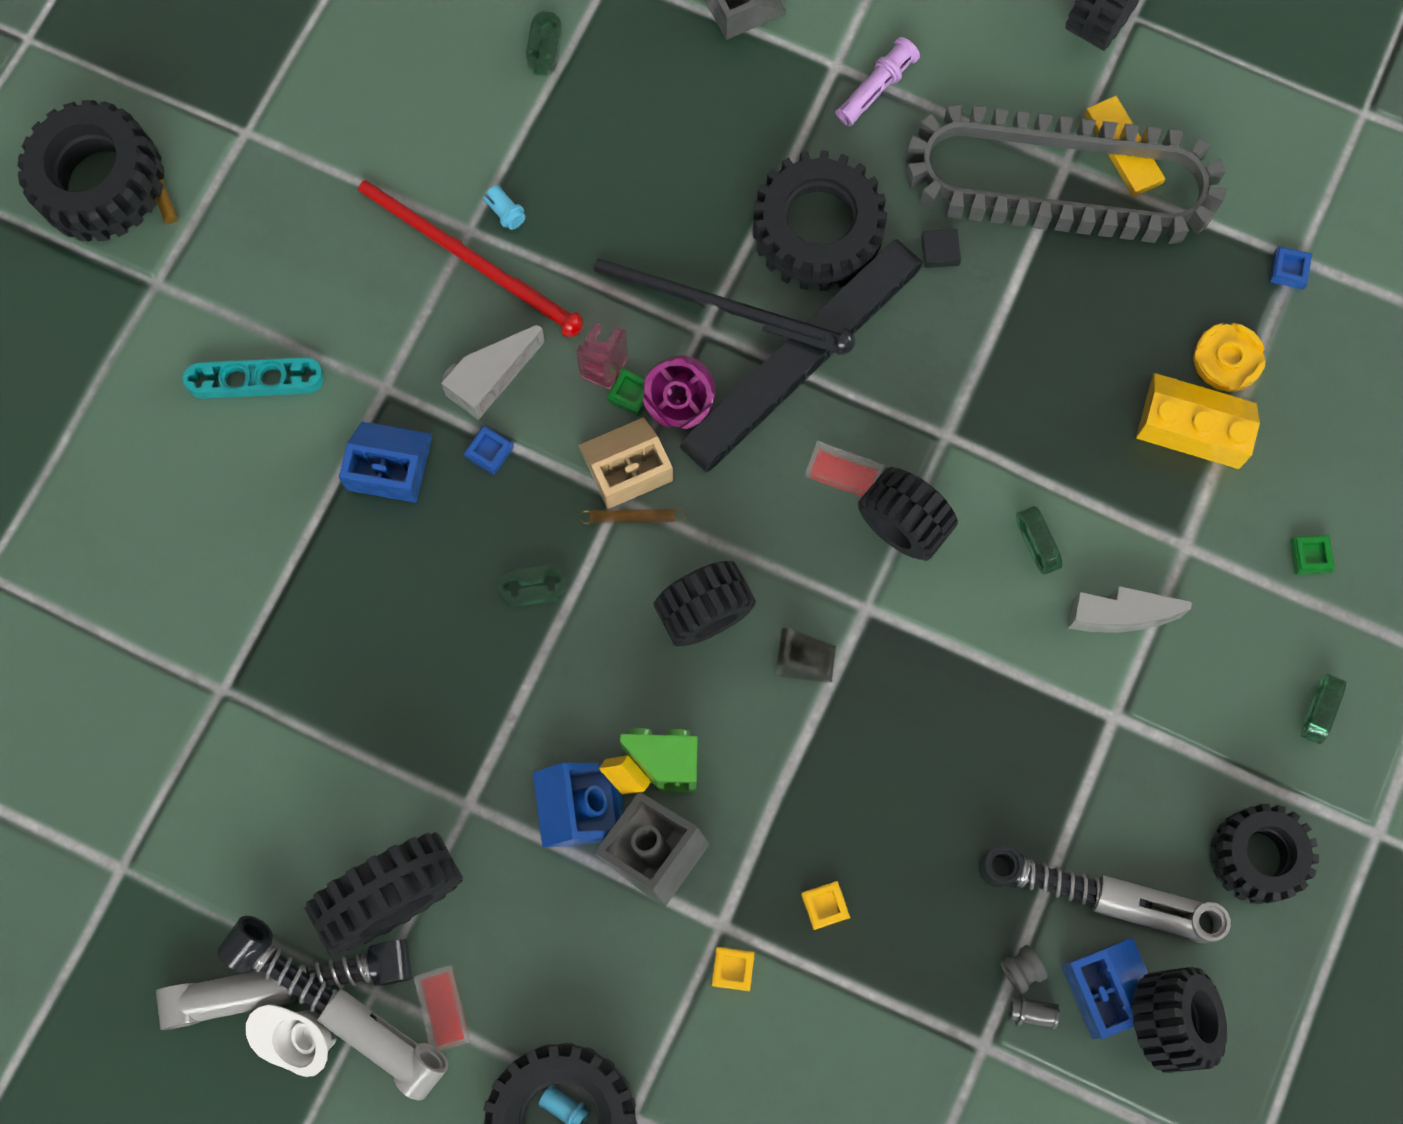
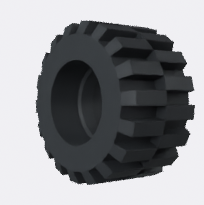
M889 467L884 469L858 501V509L865 522L881 539L899 552L919 560L928 561L931 559L958 524L957 516L952 507L935 488L915 474L900 468Z
M720 561L701 567L678 579L661 592L653 605L675 646H687L709 639L735 625L750 613L756 604V600L736 562Z
M1260 804L1255 807H1248L1226 818L1227 822L1220 824L1216 829L1219 835L1212 838L1210 845L1216 848V852L1210 854V862H1217L1219 867L1213 870L1216 878L1223 876L1226 880L1222 886L1227 891L1236 890L1234 897L1240 900L1250 899V903L1253 904L1265 902L1268 904L1296 896L1297 892L1305 890L1309 886L1306 880L1313 879L1317 872L1311 868V865L1319 863V854H1313L1312 848L1318 846L1316 838L1309 839L1307 832L1312 830L1307 823L1300 825L1297 822L1301 816L1294 811L1285 814L1286 807L1280 805L1270 808V804ZM1253 833L1266 835L1276 844L1279 850L1280 864L1273 876H1267L1257 871L1248 858L1247 845Z
M1186 967L1147 973L1143 978L1139 979L1137 989L1134 990L1133 1024L1139 1046L1143 1049L1144 1056L1148 1062L1151 1061L1152 1066L1157 1070H1161L1162 1073L1211 1069L1217 1066L1226 1051L1227 1020L1223 1002L1211 978L1204 974L1200 968Z

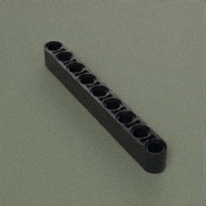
M895 239L806 323L838 333H842L844 328H848L855 334L918 273L923 265V261L898 239ZM788 339L686 436L680 445V449L706 473L711 471L834 353Z

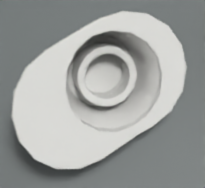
M268 1004L254 1010L246 1022V1037L250 1047L259 1057L304 1077L315 1076L324 1069L328 1051L337 1039L335 1034L331 1033L329 1029L317 1021L320 1014L310 1010L294 1012L281 1006Z

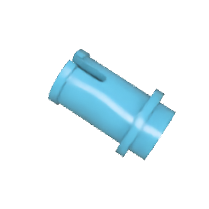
M499 185L491 187L486 192L487 195L483 197V201L500 217V224L503 227L513 230L525 220L523 207L519 204L515 205Z
M551 1084L546 1089L538 1103L539 1107L544 1108L565 1124H585L591 1113L586 1109L585 1102L582 1101L579 1104L556 1088L554 1084Z

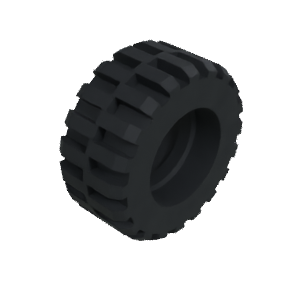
M82 100V105L71 102L64 104V109L58 112L56 109H53L46 114L47 119L42 123L37 121L31 128L33 134L31 137L26 136L21 146L25 150L24 154L20 153L18 156L17 166L22 170L18 172L19 185L24 189L23 194L28 202L62 234L68 237L75 236L80 241L89 242L92 241L93 237L98 242L110 240V235L116 234L120 237L128 233L127 228L132 225L139 226L144 221L142 218L146 212L151 213L157 205L154 198L155 196H161L163 184L159 180H163L165 176L164 166L161 164V154L140 124L134 120L131 114L123 108L117 109L112 103L104 101L100 102L99 105L95 100ZM98 152H116L114 166L104 181L89 190L80 192L68 191L70 176L83 159Z

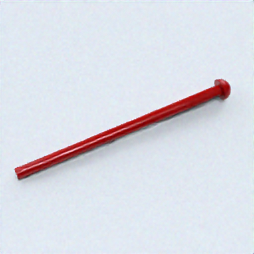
M364 180L361 182L358 188L360 193L562 326L561 334L563 336L574 337L581 332L583 319L578 312L569 313L520 279L510 276L463 245L462 241L448 235L369 181Z

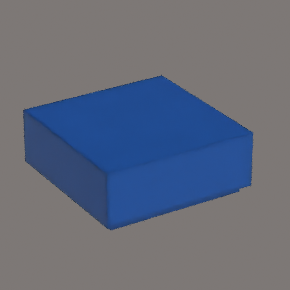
M1278 246L1274 251L1269 282L1304 289L1308 284L1312 253Z
M483 425L464 452V457L495 476L514 448V444Z

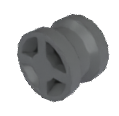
M1028 945L1020 948L1017 956L1013 958L1006 957L1000 961L1006 977L1019 994L1028 991L1029 985L1033 982L1041 983L1048 978L1042 962Z

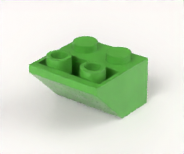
M633 728L629 729V734H620L622 754L624 756L629 755L658 792L696 793L698 736H690V731L684 729L667 730V735H652V730Z

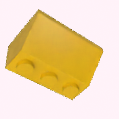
M1154 373L1136 439L1240 469L1253 453L1260 425L1257 403Z

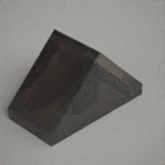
M782 628L778 645L775 676L832 682L836 646L789 628Z

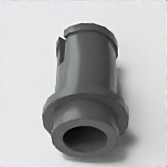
M1020 994L1018 998L1011 997L1008 1019L1015 1021L1016 1026L1027 1023L1055 1030L1059 1023L1060 1006L1055 1003L1050 1004L1028 1000L1025 995Z

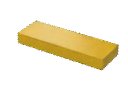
M1117 96L1087 108L1084 114L1087 119L1096 120L1093 130L1097 137L1103 121L1118 123L1113 137L1116 140H1120L1119 137L1125 124L1133 125ZM1137 133L1135 142H1141L1139 133ZM1107 153L1132 197L1163 185L1166 178L1154 159Z

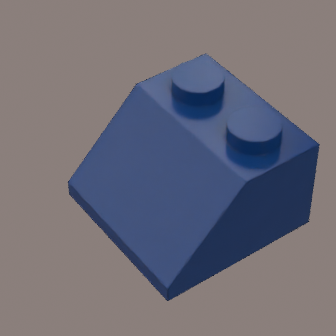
M560 763L533 772L542 848L572 847L602 842L624 813L623 794L621 795L598 769L602 763Z

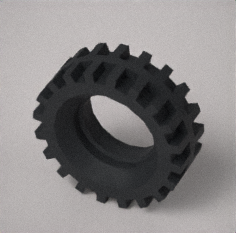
M1075 0V5L1068 15L1069 18L1066 21L1065 29L1105 51L1110 46L1112 40L1117 37L1120 29L1124 27L1140 0Z
M821 150L820 158L810 159L809 152L807 151L800 153L799 162L794 164L788 157L782 161L779 172H776L774 169L770 170L767 174L766 184H760L757 192L753 218V239L757 241L756 251L759 257L763 255L766 257V267L770 272L776 268L782 272V281L788 284L791 278L800 280V289L807 290L809 283H819L820 291H827L829 283L836 281L840 288L848 284L849 277L852 275L856 276L877 256V252L881 248L888 213L884 211L885 195L884 193L878 194L879 182L875 176L868 180L864 176L866 167L859 163L855 168L847 165L849 156L841 154L839 160L836 161L828 159L829 151ZM813 192H823L836 196L844 201L850 209L852 217L851 228L843 238L833 243L821 245L803 240L790 228L787 217L788 210L795 199Z
M437 832L431 835L430 833H425L417 839L412 837L399 846L393 845L385 852L377 856L373 855L366 859L365 863L358 867H352L342 877L329 882L327 888L316 892L313 895L314 898L306 902L304 909L329 955L334 953L338 955L345 950H353L362 943H369L374 938L389 933L398 925L405 924L412 920L411 918L428 910L432 904L444 899L447 893L454 891L457 885L462 883L463 876Z
M574 1043L549 1044L519 1057L508 1065L502 1075L495 1080L489 1099L485 1101L483 1109L485 1111L484 1124H525V1113L530 1100L539 1090L551 1084L567 1083L584 1091L591 1098L595 1106L598 1124H637L636 1104L629 1090L628 1081L625 1076L618 1072L614 1067L615 1064L610 1059H605L597 1054L594 1049L576 1046Z

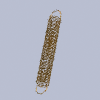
M656 508V512H655V509H654V510H653V509H651V510L649 509V513H648V523H649V516H650V523H651V518H652V523H653V521L656 522V520H657V522H658L657 508ZM658 508L659 523L660 517L661 523L662 520L663 522H667V517L669 522L668 508L667 513L666 508L665 510L660 509V511ZM669 508L670 522L671 519L672 522L677 521L675 520V509L679 508H671V510ZM614 509V511H613V510H609V511L607 510V513H608V524H609V516H610V524H611V518H612V523L614 522V519H615V523H616V513H617V523H618V514H619V524H620V517H621V523H622V520H623V523H625V517H626V523H627V513H628V523H629V516H630V523H631V518H632V523H633V521H634V523H636V515H637V523H638V514H639V523H640V517H641V523H642V520H643V523H644V522L647 523V513H646V509H645V511H644V509H643V510H642V509H640V510L638 509V514H637V509H636V512H635V509H634V510H633V509H632V510L629 509V511H628V509H627V513H626V509H625V511H624V509H623V510H619V509H618V512H617V509H616V512H615V509ZM590 510V511H583V512H590V523H591V518H592V524H593V522H594V514H595V524H596V513H597V524H598V514H599V524H600V517H601V524H602V520H603V524L605 523V513H606V510H605V512H604V510H603V511H602V510H598V511L596 510V513H595V510H594V511H593V510H592V511H591V510Z

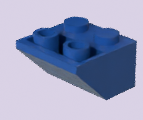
M362 421L347 442L339 479L347 491L417 503L432 434Z
M1133 937L1061 965L1091 1039H1104L1134 1027L1132 1014L1134 990L1137 989L1139 979L1143 978L1148 972Z

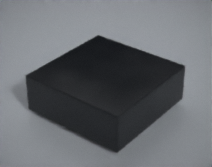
M957 229L923 231L921 237L925 268L960 265L961 256Z

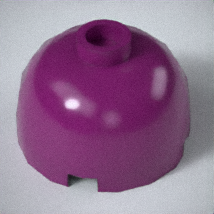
M686 355L671 356L657 363L646 376L643 401L650 416L661 425L689 429L701 423L712 408L716 394L714 378L709 369L698 359Z

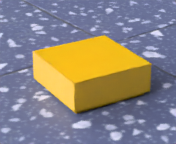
M629 755L605 759L598 768L621 795L644 792L651 783L647 775Z
M838 881L801 893L813 930L850 918Z
M716 947L711 986L750 991L755 952Z

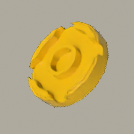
M1232 323V325L1216 324L1205 331L1194 347L1193 355L1196 371L1203 381L1217 390L1227 392L1244 390L1253 384L1265 368L1266 359L1264 360L1263 352L1265 349L1260 338L1254 331L1242 324Z

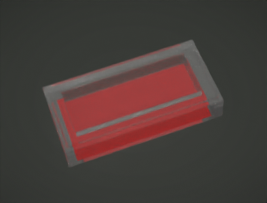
M817 441L805 472V477L863 497L880 476L885 465Z
M450 965L413 976L429 1044L443 1051L471 1043L453 966Z

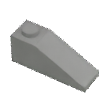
M534 325L464 356L458 364H452L442 378L443 382L441 384L445 395L479 420L545 343L543 329L538 325Z

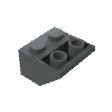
M704 0L726 40L786 14V9L781 0Z

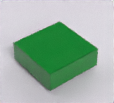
M622 368L607 395V402L639 416L644 407L645 378Z
M1330 535L1293 537L1290 540L1295 575L1331 573L1335 570Z

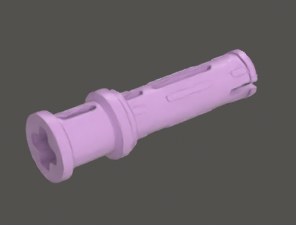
M904 37L897 38L894 41L893 49L885 57L881 56L876 61L875 70L835 111L837 118L844 125L851 127L886 87L899 82L902 79V72L911 63L914 64L920 59L917 47Z

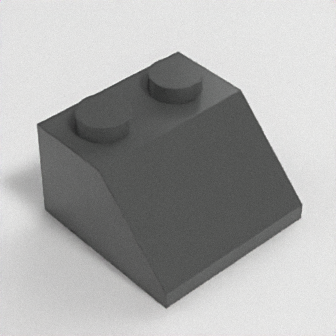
M638 792L594 853L637 889L666 907L710 844L696 825L642 792Z

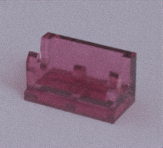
M598 323L591 328L583 346L579 345L576 350L579 373L581 378L611 390L628 359L626 330L616 327L610 334L609 341L601 343L597 340V335L601 331V324Z

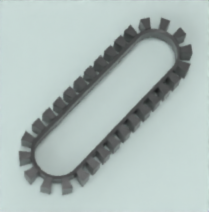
M961 104L947 106L944 117L946 125L941 128L932 113L921 121L918 135L924 140L912 135L906 161L921 162L908 165L906 177L910 189L926 181L928 186L922 191L920 203L931 211L939 196L950 200L947 213L948 218L961 219L964 203H971L972 207L968 220L982 222L987 205L995 206L989 223L1004 224L1008 208L1016 209L1011 225L1025 227L1030 216L1029 211H1036L1037 215L1033 228L1047 230L1052 218L1051 213L1059 214L1054 231L1069 232L1074 221L1073 216L1081 218L1076 233L1090 235L1096 224L1095 219H1102L1097 236L1112 238L1118 222H1124L1119 239L1134 240L1140 229V224L1146 226L1141 241L1156 243L1162 232V227H1168V244L1182 242L1189 232L1186 224L1187 221L1195 234L1198 235L1213 219L1215 214L1212 212L1216 213L1223 203L1227 189L1223 187H1209V185H1218L1226 173L1221 159L1206 166V168L1201 162L1211 147L1210 144L1199 137L1191 152L1178 147L1183 130L1169 129L1162 142L1163 145H1158L1157 142L1162 129L1158 127L1147 126L1141 142H1135L1140 125L1125 124L1119 137L1120 140L1113 139L1118 125L1116 122L1103 121L1098 137H1091L1096 120L1081 119L1076 132L1077 135L1069 134L1074 121L1073 117L1060 116L1055 132H1049L1048 128L1053 115L1038 113L1034 130L1026 129L1031 112L1016 111L1012 124L1013 127H1007L1005 123L1009 110L995 108L990 125L983 124L988 107L973 106L970 122L961 121ZM953 136H968L1177 162L1190 170L1198 184L1199 196L1197 203L1190 209L1181 213L1168 214L955 188L938 179L931 168L929 157L933 148L942 140Z

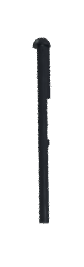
M597 259L594 265V272L694 302L702 308H706L707 304L716 306L729 314L764 324L765 326L762 330L833 352L837 355L848 354L855 346V336L848 328H844L842 333H838L602 259Z

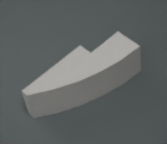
M1121 586L1111 594L1110 598L1080 592L1072 602L1068 629L1102 633L1139 631L1160 626L1183 617L1191 610L1192 602Z

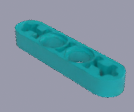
M305 357L195 363L187 367L183 373L182 380L192 396L199 399L310 394L322 387L325 376L317 361ZM274 369L281 372V378L276 384L266 385L263 383V375L267 371ZM288 369H290L293 374V376H290L292 381L291 384H289L290 379L287 372ZM306 369H311L314 374L309 377V382H304L300 377L305 375ZM236 371L245 373L246 377L243 384L238 387L227 385V379L231 373ZM204 374L209 381H203L202 387L198 388L193 381L199 380V376ZM219 379L220 387L217 386L214 380Z

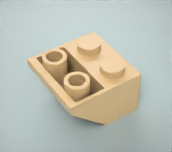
M644 417L578 445L607 510L673 482V467L657 434Z

